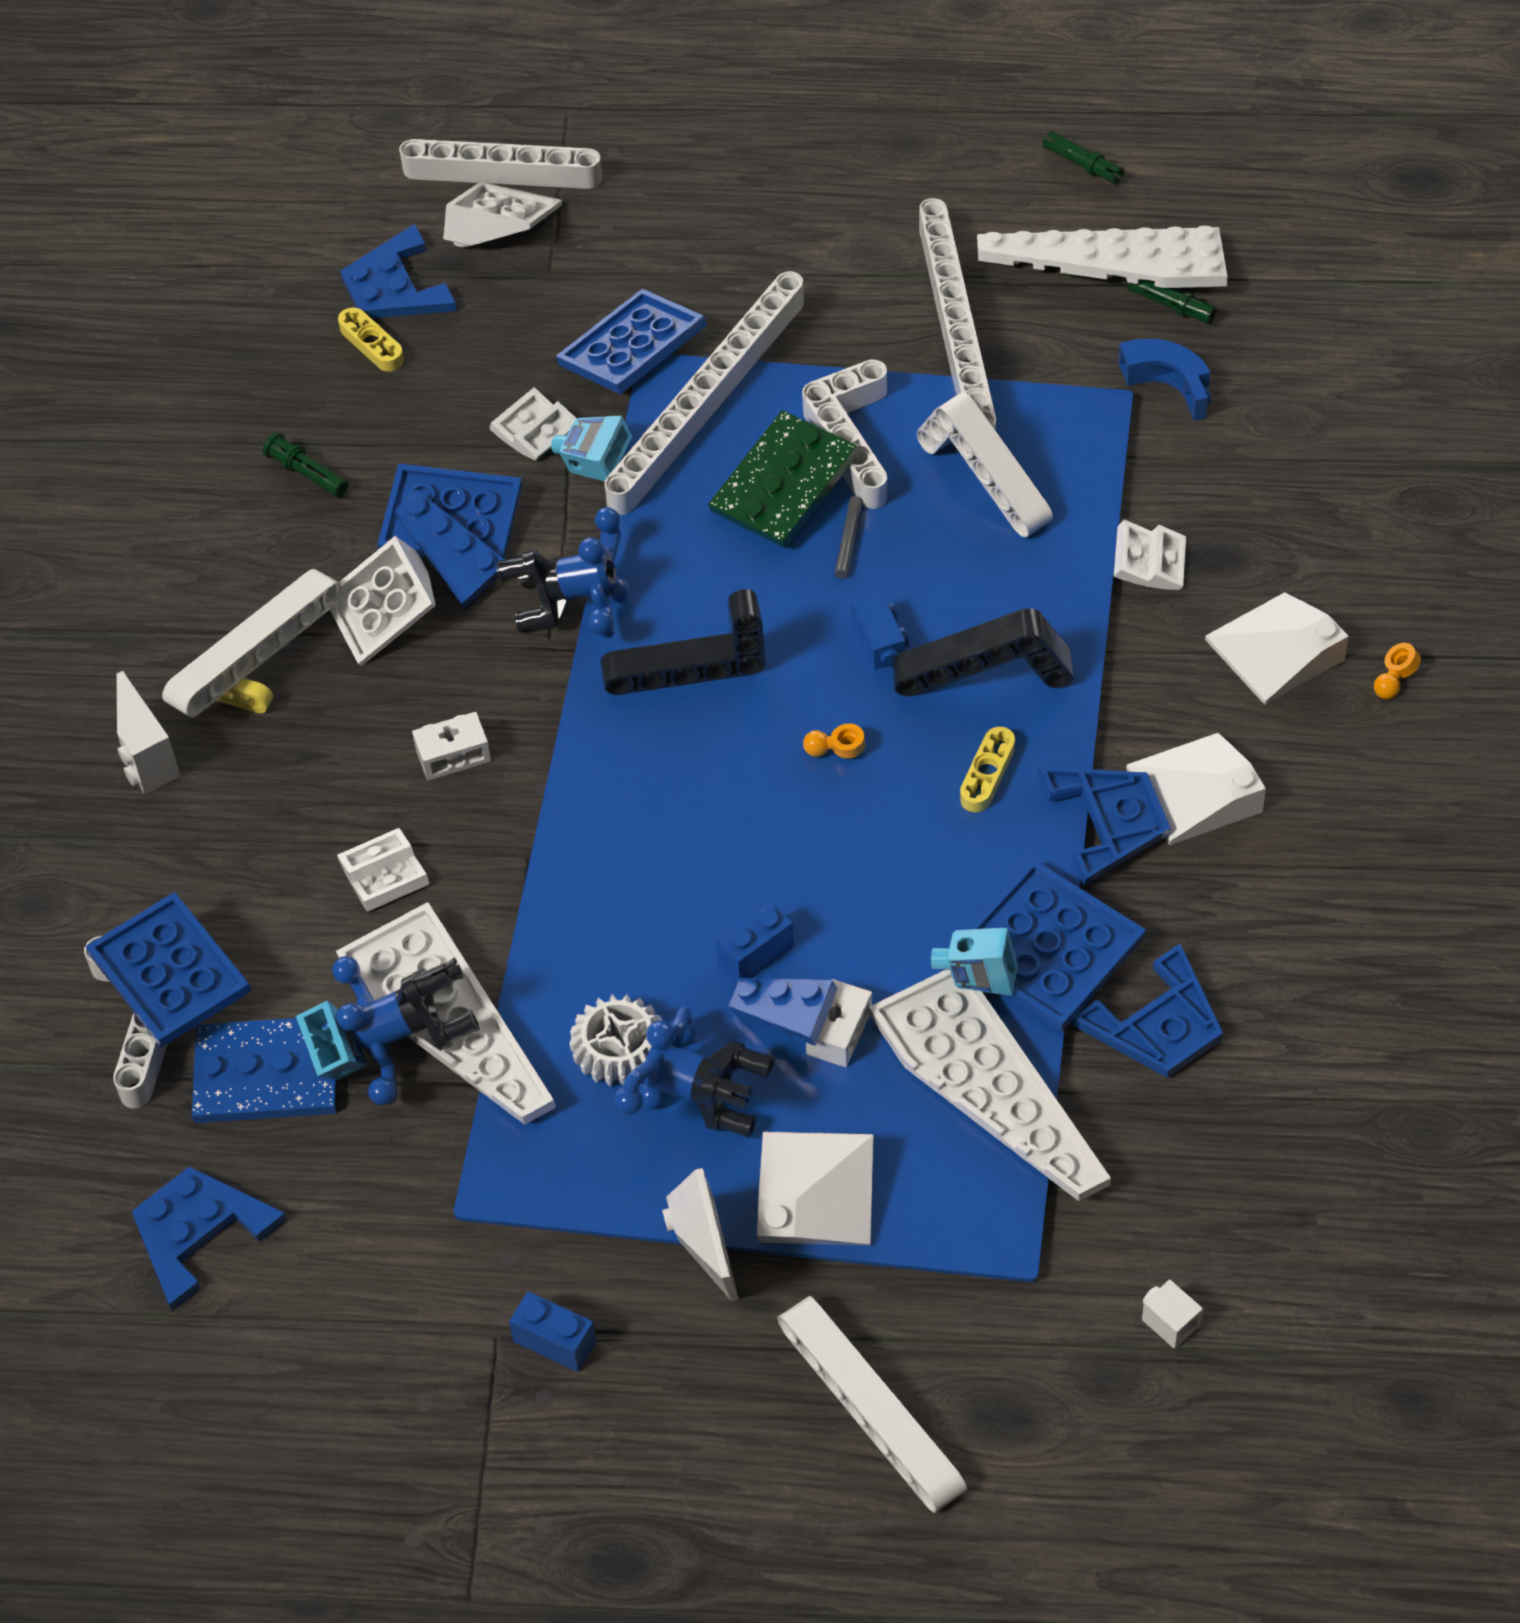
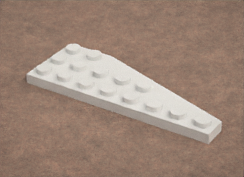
M1143 227L1137 230L1112 228L1106 231L1081 229L1075 232L1050 230L1040 233L1019 231L1006 234L998 232L977 234L978 261L1011 266L1020 262H1027L1033 264V269L1045 270L1046 265L1061 267L1060 273L1100 279L1111 278L1113 275L1123 276L1127 278L1128 283L1138 284L1139 279L1155 281V287L1162 288L1227 286V271L1219 227H1169L1167 229Z
M428 902L336 951L339 958L349 956L357 960L360 966V975L374 1000L400 989L401 979L412 975V973L423 968L427 970L455 958L457 964L459 963L464 978L454 981L453 985L444 987L436 991V994H433L439 1018L445 1022L472 1010L478 1020L480 1031L453 1041L451 1047L439 1051L415 1033L407 1037L524 1125L556 1108L552 1096Z
M946 969L869 1007L870 1017L904 1068L1076 1200L1080 1201L1110 1186L1111 1177L981 991L956 987L951 971Z

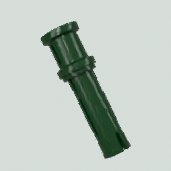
M274 432L267 438L263 446L264 456L270 459L275 458L282 463L283 468L287 471H298L337 498L342 497L346 493L349 482L307 456L302 446L291 444L285 440V436L280 432ZM314 471L318 472L319 474H321V475L324 476L325 478L321 477L320 475H318V474L315 473Z

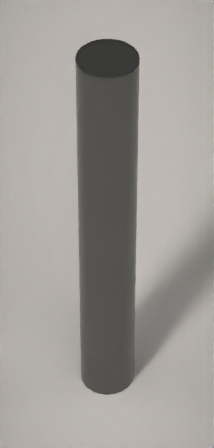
M858 496L851 497L849 501L835 569V576L842 579L848 575L862 506V499Z

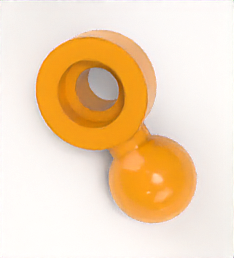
M1399 643L1387 652L1384 662L1389 671L1379 675L1374 682V691L1378 697L1386 700L1396 697L1401 688L1399 679L1412 675L1418 669L1421 657L1409 643Z
M842 724L833 730L831 736H827L820 730H813L807 733L803 740L805 752L813 757L823 756L828 749H833L834 753L839 757L854 758L860 755L866 746L864 732L855 724Z

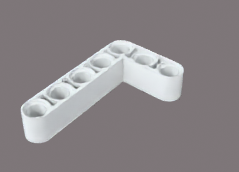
M878 360L864 361L812 381L805 385L802 391L803 415L807 422L857 445L860 453L842 476L855 496L862 499V505L870 509L880 508L887 502V474L847 413L880 401L886 396L887 368L883 362Z
M961 392L936 408L918 429V441L929 454L936 453L951 442L955 445L1011 526L1021 537H1028L1052 521L1053 514L1049 505L969 394Z
M101 936L92 938L90 941L87 942L86 945L90 944L91 942L95 941ZM84 947V954L92 975L97 980L109 982L88 955L86 947ZM134 1013L113 1078L122 1104L131 1109L143 1107L149 1102L168 1045L166 1044L161 1048ZM133 1084H137V1085L134 1086V1087L128 1088L129 1086H131V1085H133Z

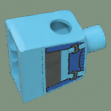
M622 416L578 418L573 422L567 436L555 435L553 437L551 447L553 453L561 455L571 473L605 481L621 462L632 439V435Z
M1008 928L956 930L952 933L950 948L934 947L932 949V969L950 970L956 987L1013 996L1018 964Z
M325 1001L297 1015L296 1018L317 1076L338 1080L365 1067L367 1060L353 1031L343 1030L336 1021L338 1009L329 1001ZM328 1022L327 1027L323 1028L322 1026Z

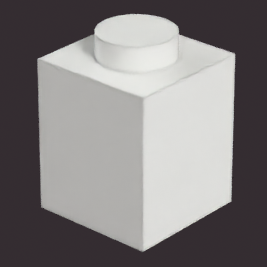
M1168 1280L1161 1288L1158 1286L1152 1288L1143 1299L1142 1321L1174 1349L1201 1326L1203 1308L1171 1280Z

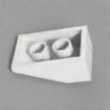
M124 672L117 673V734L121 744L117 751L123 763L127 766L124 768V772L132 786L138 784L146 795L181 776L168 735Z

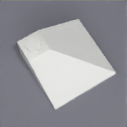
M479 182L446 205L443 239L453 241V244L459 247H469L529 230L561 207L562 200Z
M394 536L339 582L342 584L343 592L338 603L330 611L357 663L362 666L435 607L429 573L417 551Z
M1284 592L1206 635L1205 640L1266 705L1345 661L1349 636L1328 614Z
M1219 733L1126 765L1127 771L1147 772L1170 825L1169 835L1165 837L1169 845L1263 812L1265 786L1251 763Z
M763 1132L758 1197L757 1237L759 1243L870 1246L873 1135Z
M703 1168L696 1169L666 1197L669 1208L662 1210L668 1231H675L680 1243L731 1301H736L739 1298L714 1197Z

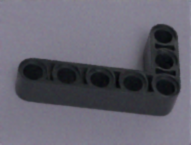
M741 589L733 592L728 597L730 633L606 653L600 660L606 692L613 695H623L752 675L760 672L765 666L763 622L756 593L753 590Z
M1033 608L1021 609L896 655L892 662L894 689L899 695L915 696L1022 657L1045 685L1051 688H1063L1070 685L1074 678L1071 651L1040 611Z

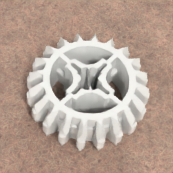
M612 994L609 999L610 1001L605 1003L598 997L596 1001L597 1007L594 1008L586 1005L584 1009L585 1015L577 1014L575 1019L576 1025L572 1026L570 1031V1049L573 1051L574 1062L581 1066V1071L584 1075L592 1073V1079L595 1082L604 1077L609 1087L614 1080H619L624 1085L627 1075L646 1060L651 1049V1045L646 1040L648 1026L658 1020L662 1021L660 1015H655L652 1005L644 1007V1002L641 998L631 1003L630 997L627 994L622 1000H617ZM640 1046L637 1050L632 1052L634 1048Z

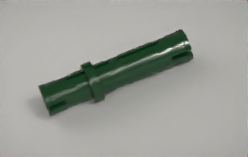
M1049 131L1046 136L1052 138V141L1044 138L1043 148L1085 168L1086 172L1092 176L1098 175L1113 185L1120 183L1121 180L1116 178V175L1123 178L1125 173L1123 167L1106 160L1103 154L1099 152L1093 153L1054 131Z
M1139 279L1138 284L1129 283L1128 285L1130 292L1172 308L1182 317L1190 316L1207 325H1210L1216 317L1217 307L1196 299L1192 293L1186 292L1184 294L1172 288L1155 287V281Z

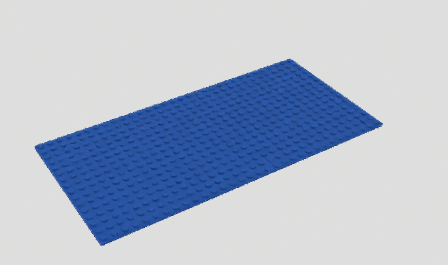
M670 354L633 384L625 420L632 439L622 459L709 357ZM757 361L637 506L630 513L619 515L621 539L614 565L616 577L624 579L628 583L630 591L627 598L621 602H612L608 599L612 608L615 634L612 638L597 635L589 629L588 618L598 608L593 602L591 595L587 596L497 1008L499 1015L552 1096L556 1108L524 1125L479 1091L454 1206V1216L457 1220L682 1245L675 1231L667 1230L662 1210L669 1208L666 1197L694 1170L703 1168L714 1197L726 1250L1021 1282H1034L1037 1280L1049 1178L904 1068L870 1016L847 1067H843L807 1055L806 1042L799 1036L793 1035L791 1037L783 1034L780 1029L771 1025L762 1026L734 1015L729 1007V1003L738 982L718 963L716 939L771 901L793 923L794 946L750 978L834 979L871 991L872 1005L946 970L932 969V949L934 947L950 948L952 933L956 930H967L1032 859L1080 888L1081 878L1072 856L1074 851L1084 849L1088 817L1087 807L1082 795L1049 802L1038 771L1039 767L1093 769L1115 566L1117 528L1120 520L1133 393L1131 391L987 379L996 416V432L1047 502L1053 514L1051 522L1026 538L1021 537L1014 530L952 442L934 454H929L920 445L917 438L918 429L936 408L956 396L952 376L887 371L886 396L880 401L847 413L887 474V502L882 507L876 509L861 506L846 578L836 577L835 569L849 501L855 494L843 476H841L786 549L712 512L708 503L780 411L784 410L806 421L803 415L802 391L805 385L846 369ZM601 531L599 541L605 546L608 532ZM741 589L753 590L756 593L763 622L765 666L760 672L752 675L623 695H613L606 692L600 664L602 656L606 653L730 633L728 597L733 592ZM882 592L887 603H892L895 607L898 627H904L906 630L909 646L905 647V651L1021 609H1036L1043 614L1069 647L1072 659L1073 682L1063 688L1048 687L1022 657L915 696L899 695L894 689L893 666L877 670L873 669L852 623L851 601ZM842 724H855L864 732L865 749L854 758L839 757L834 753L833 749H828L823 756L813 757L807 754L803 747L804 737L813 730H820L827 736H831L833 730ZM994 727L1008 728L1015 736V751L996 793L986 810L977 813L967 811L960 802V788L985 734ZM1004 741L994 744L995 754L998 755V749L1002 743H1005ZM984 764L978 770L983 774L990 775L995 773L997 768L991 764ZM978 784L975 794L973 796L970 795L971 798L981 795V785ZM982 992L1057 1099L1065 1029L1060 1032L1005 995ZM612 994L617 1000H622L627 994L630 997L631 1003L641 998L644 1002V1007L652 1005L655 1015H660L662 1021L669 1024L675 1019L679 1008H689L692 1014L691 1020L696 1025V1035L691 1042L683 1044L682 1049L710 1057L729 1044L731 1040L744 1043L745 1048L773 1055L775 1058L774 1065L768 1078L742 1069L734 1071L731 1081L753 1087L752 1096H743L736 1093L738 1096L750 1099L746 1109L725 1102L729 1109L756 1116V1125L752 1136L750 1135V1138H746L724 1129L715 1131L706 1128L704 1118L697 1103L666 1093L664 1103L655 1109H649L642 1105L641 1109L632 1115H624L619 1112L615 1107L614 1098L616 1092L623 1088L620 1081L614 1080L610 1087L604 1077L595 1082L592 1079V1073L584 1075L581 1071V1066L574 1062L573 1051L570 1049V1031L572 1026L576 1025L575 1019L577 1014L585 1015L584 1009L586 1005L594 1008L597 1007L596 1001L598 997L605 1003L610 1001L609 999ZM640 1046L634 1048L632 1052L637 1050ZM642 1081V1082L639 1084L638 1090H639L640 1086H641L643 1083H645L644 1081ZM763 1132L873 1135L870 1246L759 1243L757 1237L758 1197Z

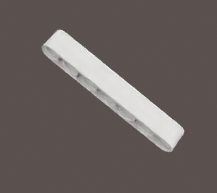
M421 139L407 140L399 148L403 173L410 179L582 189L595 188L602 182L600 154L596 150L589 148Z
M316 569L307 571L171 678L164 687L162 693L163 700L190 717L199 715L334 607L341 598L343 592L342 584Z
M811 1296L806 1297L778 1316V1323L787 1338L933 1513L938 1512L967 1491L966 1484L957 1469Z

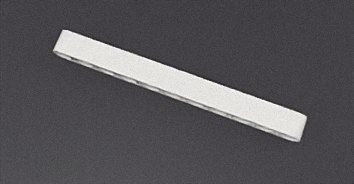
M936 198L926 199L920 204L919 232L956 395L961 392L969 394L996 431V416L947 207L942 200Z
M792 271L784 272L772 282L605 480L607 507L613 508L619 515H625L637 506L804 305L803 278L800 274Z

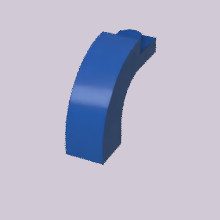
M1137 339L1119 344L1118 365L1127 386L1146 382L1169 384L1183 395L1194 421L1206 419L1207 405H1211L1209 391L1210 371L1198 355L1184 346L1160 339Z

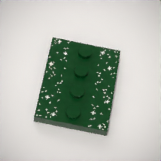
M781 410L711 499L708 506L715 514L786 549L860 452L857 445Z

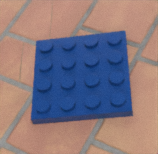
M1034 859L1024 867L967 929L1008 928L1018 969L1013 996H1005L1060 1032L1066 1028L1146 936V929Z

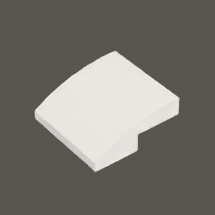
M534 387L492 421L490 430L509 446L536 461L552 448L551 443L555 435L566 436L573 422L577 418L558 401L553 405Z
M1123 520L1117 528L1114 577L1146 587L1180 590L1183 587L1186 536L1161 525L1150 531L1127 520Z
M400 828L337 855L347 878L367 912L430 884L426 872L415 858L412 847Z

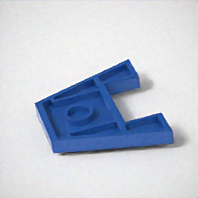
M415 224L340 271L342 281L355 307L361 309L370 318L457 311L456 303L446 283L417 292L400 260L426 251L425 242Z
M1039 767L1038 775L1049 802L1082 795L1102 843L1099 846L1073 852L1072 859L1083 886L1169 835L1170 825L1147 772Z
M1178 944L1153 962L1152 969L1171 988L1123 1022H1120L1098 999L1082 1009L1071 1021V1025L1166 1078L1222 1041L1223 1032L1181 944Z
M191 1167L185 1169L132 1210L171 1311L200 1288L199 1282L181 1262L237 1219L257 1241H261L287 1220L284 1212Z

